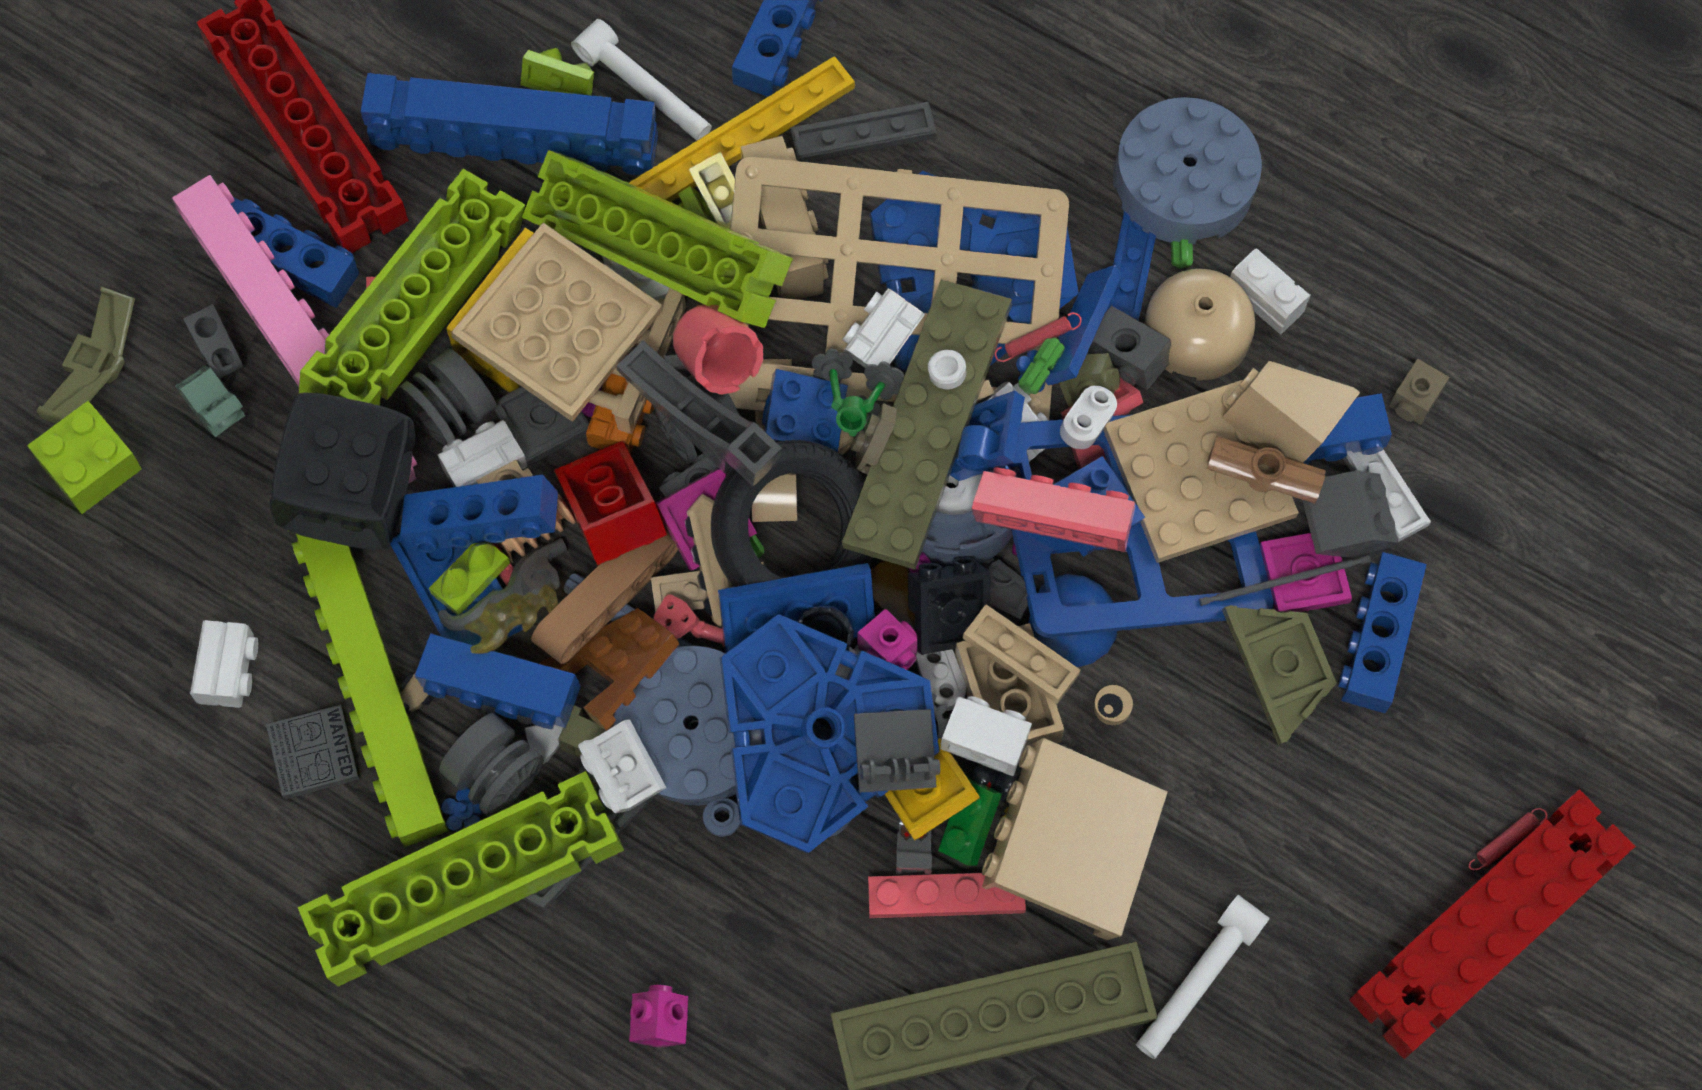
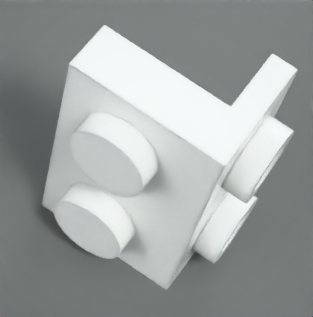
M624 720L596 738L585 740L578 744L582 753L580 758L584 768L594 775L600 786L599 795L602 802L607 808L612 809L614 813L629 811L666 789L663 780L630 720Z

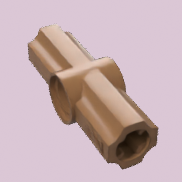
M1219 436L1215 438L1206 467L1208 470L1245 481L1256 491L1267 492L1274 490L1314 504L1319 497L1326 470L1285 458L1275 448L1257 449ZM1258 465L1269 466L1274 474L1266 475L1262 473Z

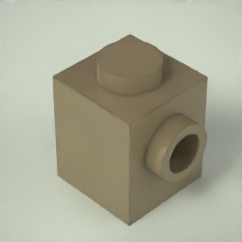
M1417 359L1396 391L1389 407L1394 409L1396 414L1402 419L1410 422L1414 421L1421 425L1450 377Z

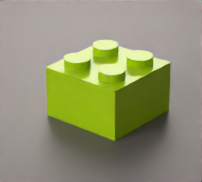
M89 401L82 404L27 445L40 465L81 514L142 470L130 449Z

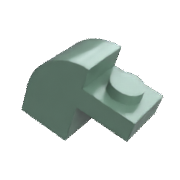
M204 365L175 386L195 415L214 437L245 416L240 409L243 406L234 394L227 391L211 367Z

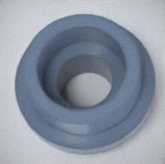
M728 798L708 803L703 812V822L706 829L711 834L719 837L729 836L736 832L740 826L738 805ZM722 810L728 812L730 815L729 819L725 822L717 821L715 819L717 812Z

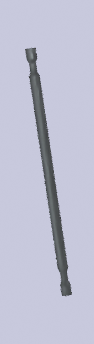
M1366 555L1359 559H1350L1219 593L1213 597L1200 598L1199 603L1203 606L1213 601H1222L1353 567L1359 563L1371 562V557Z

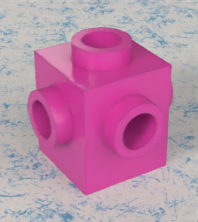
M885 609L858 632V649L908 670L917 659V634L907 622L902 621L900 623Z
M651 985L648 992L632 994L629 1042L658 1048L686 1044L688 996L673 993V987L666 985Z

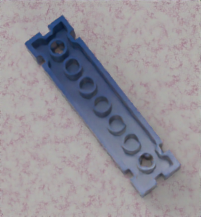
M367 73L361 106L364 124L368 125L367 134L370 144L383 150H393L399 148L400 144L410 145L412 151L421 154L433 151L447 153L453 157H464L466 155L481 156L490 161H498L501 158L512 159L523 164L543 163L548 150L575 158L599 171H606L611 166H621L622 170L627 174L640 175L654 167L658 131L657 122H655V104L651 101L625 99V103L612 102L611 97L410 77V81L397 80L396 76Z

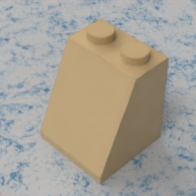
M1268 361L1260 372L1253 368L1241 384L1235 388L1225 401L1230 405V408L1222 418L1259 448H1275L1285 458L1304 463L1324 442L1360 392L1354 387Z

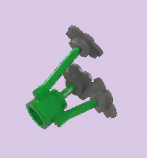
M831 348L825 354H817L812 358V366L815 369L813 376L814 378L830 381L833 396L831 407L837 411L836 423L840 429L853 437L856 436L857 432L864 431L871 414L878 415L881 406L876 402L878 397L889 400L894 394L898 395L901 383L904 380V374L898 368H891L889 363L885 361L880 362L878 365L869 364L864 370V374L868 379L866 386L869 390H872L868 399L864 395L849 396L842 399L839 383L842 379H847L852 375L850 367L853 364V359L849 353H838L836 349Z

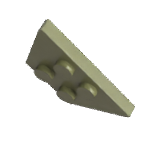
M1232 605L1222 609V612L1278 745L1287 742L1303 720L1307 719L1320 700L1337 683L1310 618L1304 612H1278L1274 609L1259 608L1257 610L1237 608V606Z

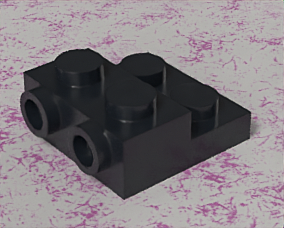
M969 557L956 558L953 560V566L943 568L936 563H924L918 566V572L908 573V610L915 614L917 652L924 655L956 649V643L966 641L963 639V634L985 605L990 607V571L976 562L975 559Z

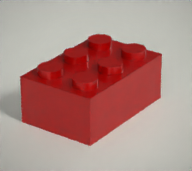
M623 441L554 470L567 503L597 565L614 560L622 554L643 545H649L667 535L656 504Z

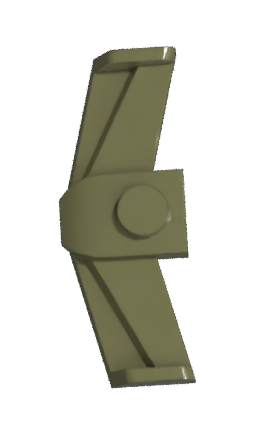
M101 286V296L91 338L80 334L77 335L62 364L64 370L71 374L43 406L38 407L37 413L42 419L57 424L87 401L90 402L105 384L117 379L125 363L122 354L135 298Z

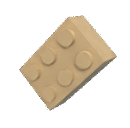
M1030 623L1018 626L1034 637ZM962 641L956 643L955 657L966 685L967 697L980 698L989 704V708L1002 713L1004 710H1011L1023 715L1026 718L1025 721L1032 723L1025 747L1042 738L1055 743L1061 742L1064 727L1055 702L969 642Z

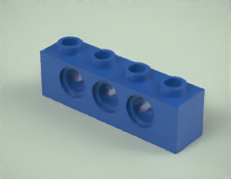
M763 0L732 65L734 85L767 97L775 93L777 86L781 88L784 86L789 72L787 67L790 58L796 59L801 49L802 38L800 37L803 30H809L813 24L816 14L814 7L817 0ZM779 24L788 25L786 28H778L776 26ZM768 52L776 54L773 57L763 56L764 53Z
M234 198L235 201L231 203V206L236 213L239 214L243 211L254 229L261 230V233L254 236V239L257 243L263 240L269 247L275 258L271 263L276 271L279 272L283 269L291 279L294 287L337 308L359 275L353 254L341 246L333 248L323 243V240L317 234L309 230H305L303 233L293 228L292 224L280 215L275 214L272 217L262 212V209L257 204L248 199L240 201ZM287 245L293 246V247H292L289 251H287V252H284V253L278 252L279 249L282 248L283 246H287ZM313 262H324L318 268H309Z
M536 475L404 495L400 535L416 551L424 553L434 552L438 548L446 547L466 548L471 544L481 542L501 543L506 539L517 537L537 538L541 534L555 532L558 491L544 475Z
M1382 552L1377 563L1370 562L1364 584L1371 585L1368 597H1361L1356 612V618L1362 619L1359 632L1352 631L1347 652L1353 654L1350 666H1343L1338 687L1344 688L1341 701L1381 713H1386L1393 702L1427 564ZM1381 592H1391L1397 598V602L1389 603L1385 601L1381 596ZM1379 625L1384 627L1389 636L1384 638L1377 636L1373 632L1372 626ZM1363 661H1375L1379 665L1380 671L1371 672L1367 670Z

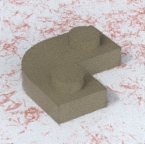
M883 403L878 415H870L864 431L857 432L851 450L856 452L854 466L859 472L868 475L871 464L876 465L895 426L896 408Z

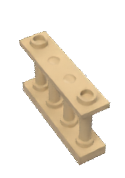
M669 288L665 299L660 298L656 300L663 305V308L656 318L652 329H647L635 344L639 345L644 340L663 359L672 342L676 325L686 309L684 294ZM616 367V369L612 372V374H615V375H618V376L623 377V376L617 371V367ZM627 380L628 385L624 394L619 393L615 396L598 390L589 403L612 410L618 430L632 434L647 399Z

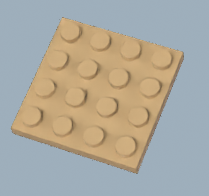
M542 223L453 329L451 334L454 340L573 422L616 369L617 365L625 358L659 316L663 305Z
M1243 380L1108 422L1104 427L1103 431L1128 493L1145 516L1141 521V525L1157 563L1294 519L1299 513L1292 496L1274 490L1259 492L1251 488L1245 481L1206 469L1216 436L1261 449L1222 418L1230 408V405L1225 401ZM1258 465L1262 473L1266 475L1274 474L1269 466Z

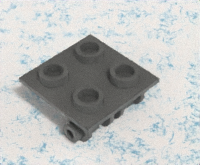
M931 709L854 714L859 793L937 787L936 775H940V762L938 759H934Z

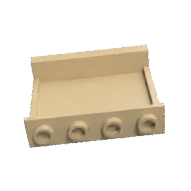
M1042 738L1027 745L1022 752L1019 760V767L1022 768L1018 781L1013 782L1009 789L1006 801L1010 805L1006 817L1000 819L994 833V838L998 839L995 850L988 855L982 868V875H985L982 888L987 890L997 887L1094 928L1093 935L1102 939L1110 940L1120 937L1123 933L1167 791Z

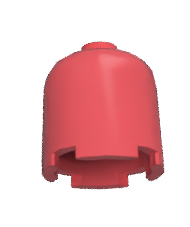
M697 305L687 311L676 325L673 333L675 352L680 362L696 381L709 392L721 395L736 392L740 389L738 385L745 382L750 375L755 377L758 374L763 362V345L758 340L756 333L746 324L717 311L719 305Z

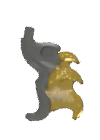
M559 538L545 546L541 544L536 549L528 552L513 568L508 586L505 589L490 592L468 612L459 616H451L446 610H441L438 613L440 622L450 630H468L481 636V642L470 648L471 653L475 654L488 653L500 647L506 641L508 633L517 625L522 624L523 631L527 632L534 625L537 619V612L541 607H547V611L550 613L558 605L557 595L553 589L556 590L560 587L559 575L549 562L552 561V558L567 552L564 541Z

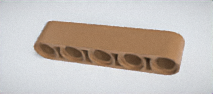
M666 530L667 535L655 540L653 543L643 545L620 555L614 560L600 564L538 624L532 634L531 641L560 664L567 663L651 581V577H655L672 560L678 548L670 533Z

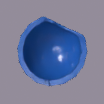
M1064 574L1055 577L1060 602L1066 607L1114 603L1101 585L1085 576ZM1045 581L1041 585V588L1038 593L1047 592ZM1031 616L1028 621L1035 639L1076 667L1094 663L1104 654L1108 653L1117 638V631L1043 637L1034 630Z

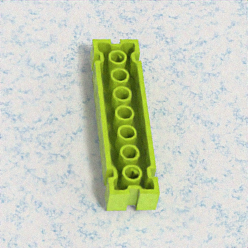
M548 150L538 175L544 182L540 192L532 190L522 218L539 226L544 223L566 239L707 306L719 305L717 311L740 322L765 328L776 302L769 295L774 284L782 286L793 260L792 257L758 244L759 242L608 173L596 170L594 167L575 158Z
M463 169L448 187L446 201L441 198L438 199L326 338L325 354L317 350L301 369L299 393L327 394L380 406L381 397L388 400L498 259L500 245L506 248L520 231L525 204L501 190L494 196L487 191L488 183Z
M587 771L559 783L558 787L561 793L548 799L544 792H540L342 886L341 888L345 896L337 900L325 894L298 907L309 936L319 944H324V946L315 951L327 979L339 987L366 974L367 972L363 964L371 960L383 966L582 871L578 862L591 856L597 864L624 851L615 828L606 813L597 815V813L605 810V807ZM573 822L575 825L574 831L567 834L566 824ZM358 924L360 927L357 929V934L351 937L350 935L353 933L352 926Z

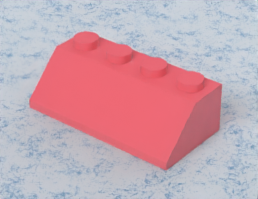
M996 467L993 469V473L983 471L972 505V512L976 522L1126 552L1135 510V501L1128 500L1129 495L1117 491H1106V495L1090 493L1091 487L1078 483H1069L1068 488L1053 485V479L1038 475H1031L1030 480L1015 477L1016 472Z

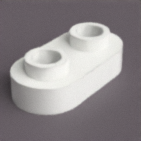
M1101 386L1086 388L1067 413L1060 426V435L1063 441L1076 449H1086L1092 446L1104 430L1106 423L1111 420L1117 408V400L1114 394Z
M953 649L935 652L941 658L937 663H931L927 660L929 654L921 655L917 652L915 663L919 674L930 680L932 694L937 695L934 705L938 708L946 704L948 707L946 711L953 710L958 696L965 698L966 685ZM947 687L954 694L946 698L941 696L939 691Z

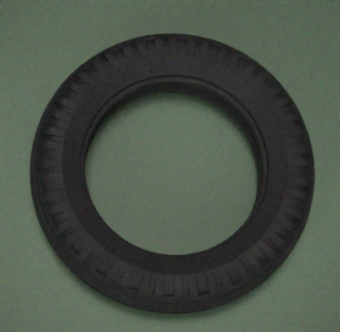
M804 440L778 441L776 443L782 448L780 461L755 486L752 487L734 468L730 470L723 480L712 508L711 540L718 564L733 587L782 579L770 572L755 555L749 539L748 520L752 504L759 492L775 478L789 473L804 475L820 483L833 497L839 510L841 519L840 542L835 555L821 571L866 563L870 567L874 557L844 549L842 545L865 479L849 460L835 450Z

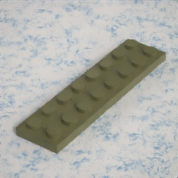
M941 279L893 405L897 409L895 426L876 465L871 464L842 541L844 549L916 569L958 454L961 432L970 422L1011 310V298ZM942 350L958 352L966 363L967 373L965 380L961 385L953 389L938 388L931 382L929 377L928 363L935 353Z
M1137 942L831 1013V1021L848 1090H867L1155 1021L1158 1018Z

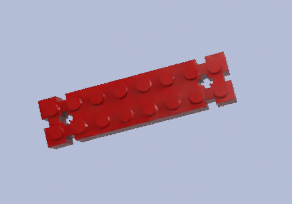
M235 0L236 9L225 15L223 10L219 9L196 22L205 45L217 63H221L225 75L323 223H328L330 232L339 246L354 253L371 243L370 233L380 229L382 234L385 235L408 222L403 201L388 180L384 182L380 167L280 19L276 20L273 9L267 0Z
M1580 789L1560 806L1548 820L1546 819L1395 956L1383 969L1389 976L1388 978L1379 971L1349 1000L1371 1024L1377 1018L1384 1023L1389 1030L1383 1037L1404 1060L1436 1031L1430 1025V1022L1437 1028L1442 1026L1636 847L1614 824L1606 830L1595 819L1601 811ZM1573 844L1579 848L1576 853L1570 848ZM1410 994L1414 997L1415 1002L1407 1005L1403 998Z

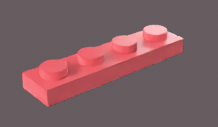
M982 873L868 877L869 918L1025 913L1026 903L1025 899L997 887L987 890L982 888L985 875H982Z

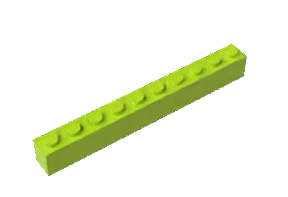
M296 534L298 541L292 543V547L299 565L306 563L309 575L303 576L310 598L315 596L318 598L321 608L314 611L321 631L329 630L332 642L327 643L326 647L332 664L340 663L344 676L337 679L344 699L352 698L355 710L349 712L355 732L356 734L364 733L367 745L361 746L366 765L368 768L375 766L379 779L373 781V786L379 802L387 801L391 815L384 818L391 838L399 836L403 846L407 847L448 832L350 546Z

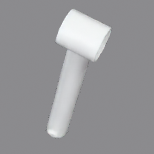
M596 19L571 42L573 50L582 61L587 62L590 66H594L600 60L648 101L654 102L660 111L695 140H699L709 134L712 128L710 123L690 109L687 104L615 46L619 42L618 37L604 21Z
M1240 895L1235 897L1217 922L1223 929L1157 1016L1158 1018L1155 1019L1137 1042L1136 1046L1150 1058L1156 1059L1170 1040L1172 1034L1176 1032L1241 943L1244 942L1250 946L1270 919Z

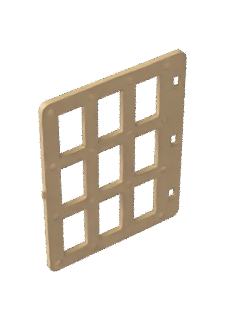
M754 156L743 158L737 165L730 230L785 255L834 260L830 303L770 297L775 299L776 302L768 320L828 326L825 353L831 348L836 349L838 353H842L848 345L842 340L855 322L862 325L869 315L864 310L865 307L853 306L857 263L934 271L931 304L941 279L956 283L957 273L1034 281L1030 324L1006 322L998 344H1007L1059 318L1069 211L1068 197L1060 190L912 174V170L897 169V172ZM762 186L840 194L836 237L758 229ZM863 197L941 205L937 248L860 240ZM963 207L1039 215L1040 223L1036 258L959 250ZM924 313V317L911 335L920 336L928 313ZM1040 344L1039 346L1035 347L1034 349L1032 348L1031 350L1039 351L1042 345ZM762 363L755 377L750 375L745 382L738 385L740 387L738 391L729 393L736 409L763 411L765 402L756 401L758 389L770 390L772 375L776 369L814 377L813 371L815 369ZM852 372L849 378L841 380L840 384L848 385L846 398L864 395L868 399L872 390H869L866 386L868 379L865 374ZM1046 382L1041 392L1029 395L1031 401L1027 404L1035 415L1042 412L1049 420L1052 385H1047ZM894 394L889 400L878 397L876 401L893 402L894 405L897 395ZM981 398V399L977 400V403H976V404H978V403H979L980 401H982L984 398Z

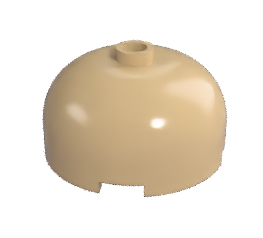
M1190 269L1171 276L1157 288L1148 304L1144 325L1171 340L1169 365L1165 370L1170 373L1174 371L1185 376L1196 377L1197 381L1224 376L1243 361L1253 339L1255 313L1247 293L1235 280L1221 272L1210 269Z

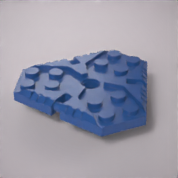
M925 171L919 173L920 175L936 176ZM887 199L869 214L873 240L937 248L941 205ZM963 207L959 250L1036 258L1040 216ZM982 214L994 218L991 228L979 224ZM1068 228L1059 309L1079 294ZM878 265L881 284H886L887 289H891L923 313L929 312L932 301L934 271ZM970 275L972 279L971 288L1012 299V307L1007 318L1008 322L1030 324L1034 281ZM911 280L913 292L902 293L900 281ZM910 335L894 358L895 368L903 372L907 371L919 339L918 335ZM1005 344L997 345V348L1002 347L996 353L998 359L1007 353ZM995 355L993 356L990 366L997 361Z
M778 614L720 657L728 731L733 733L735 748L731 749L739 820L740 825L809 853L868 807L866 802L873 796L879 798L888 792L859 793V788L856 790L849 781L851 777L858 773L854 714L931 709L934 755L939 752L930 680L862 650L858 654L846 650V643ZM839 664L851 668L847 679L835 675ZM818 718L825 719L831 726V735L826 740L817 738L813 733V723ZM760 730L762 745L750 746L749 731Z

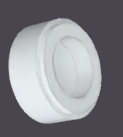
M942 350L935 353L928 363L931 382L941 389H953L961 385L967 373L966 363L961 354L953 350Z

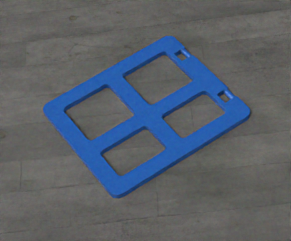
M1130 415L1112 416V418H1111V420H1110L1109 422L1115 421V420H1118V419H1121V418H1124V417H1127V416H1130ZM1063 420L1021 422L1014 463L999 468L1009 469V467L1019 466L1021 478L1030 480L1032 474L1027 450L1071 447L1063 441L1060 435V426ZM1102 431L1093 445H1099L1103 448L1106 462L1127 490L1105 433ZM1141 523L1130 529L1126 548L1138 600L1066 607L1061 604L1050 554L1079 552V550L1072 541L1011 529L1021 575L1024 578L1027 591L1026 598L1034 630L1043 637L1226 621L1222 609L1230 605L1237 606V608L1257 610L1259 608L1272 609L1274 601L1271 588L1222 601H1213L1203 606L1199 603L1200 598L1213 597L1219 593L1170 597L1165 591L1160 565L1155 560ZM1256 531L1229 539L1241 588L1269 581ZM1099 547L1096 550H1102L1106 548ZM1043 574L1046 593L1036 592L1033 575Z

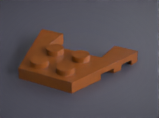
M637 608L604 626L567 663L560 664L553 657H549L539 664L576 674L584 666L588 665L609 681L611 685L584 706L590 718L603 729L608 730L616 721L613 716L614 712L622 703L624 706H628L636 697L633 692L634 688L644 676L647 679L653 677L677 648L679 642L672 632Z

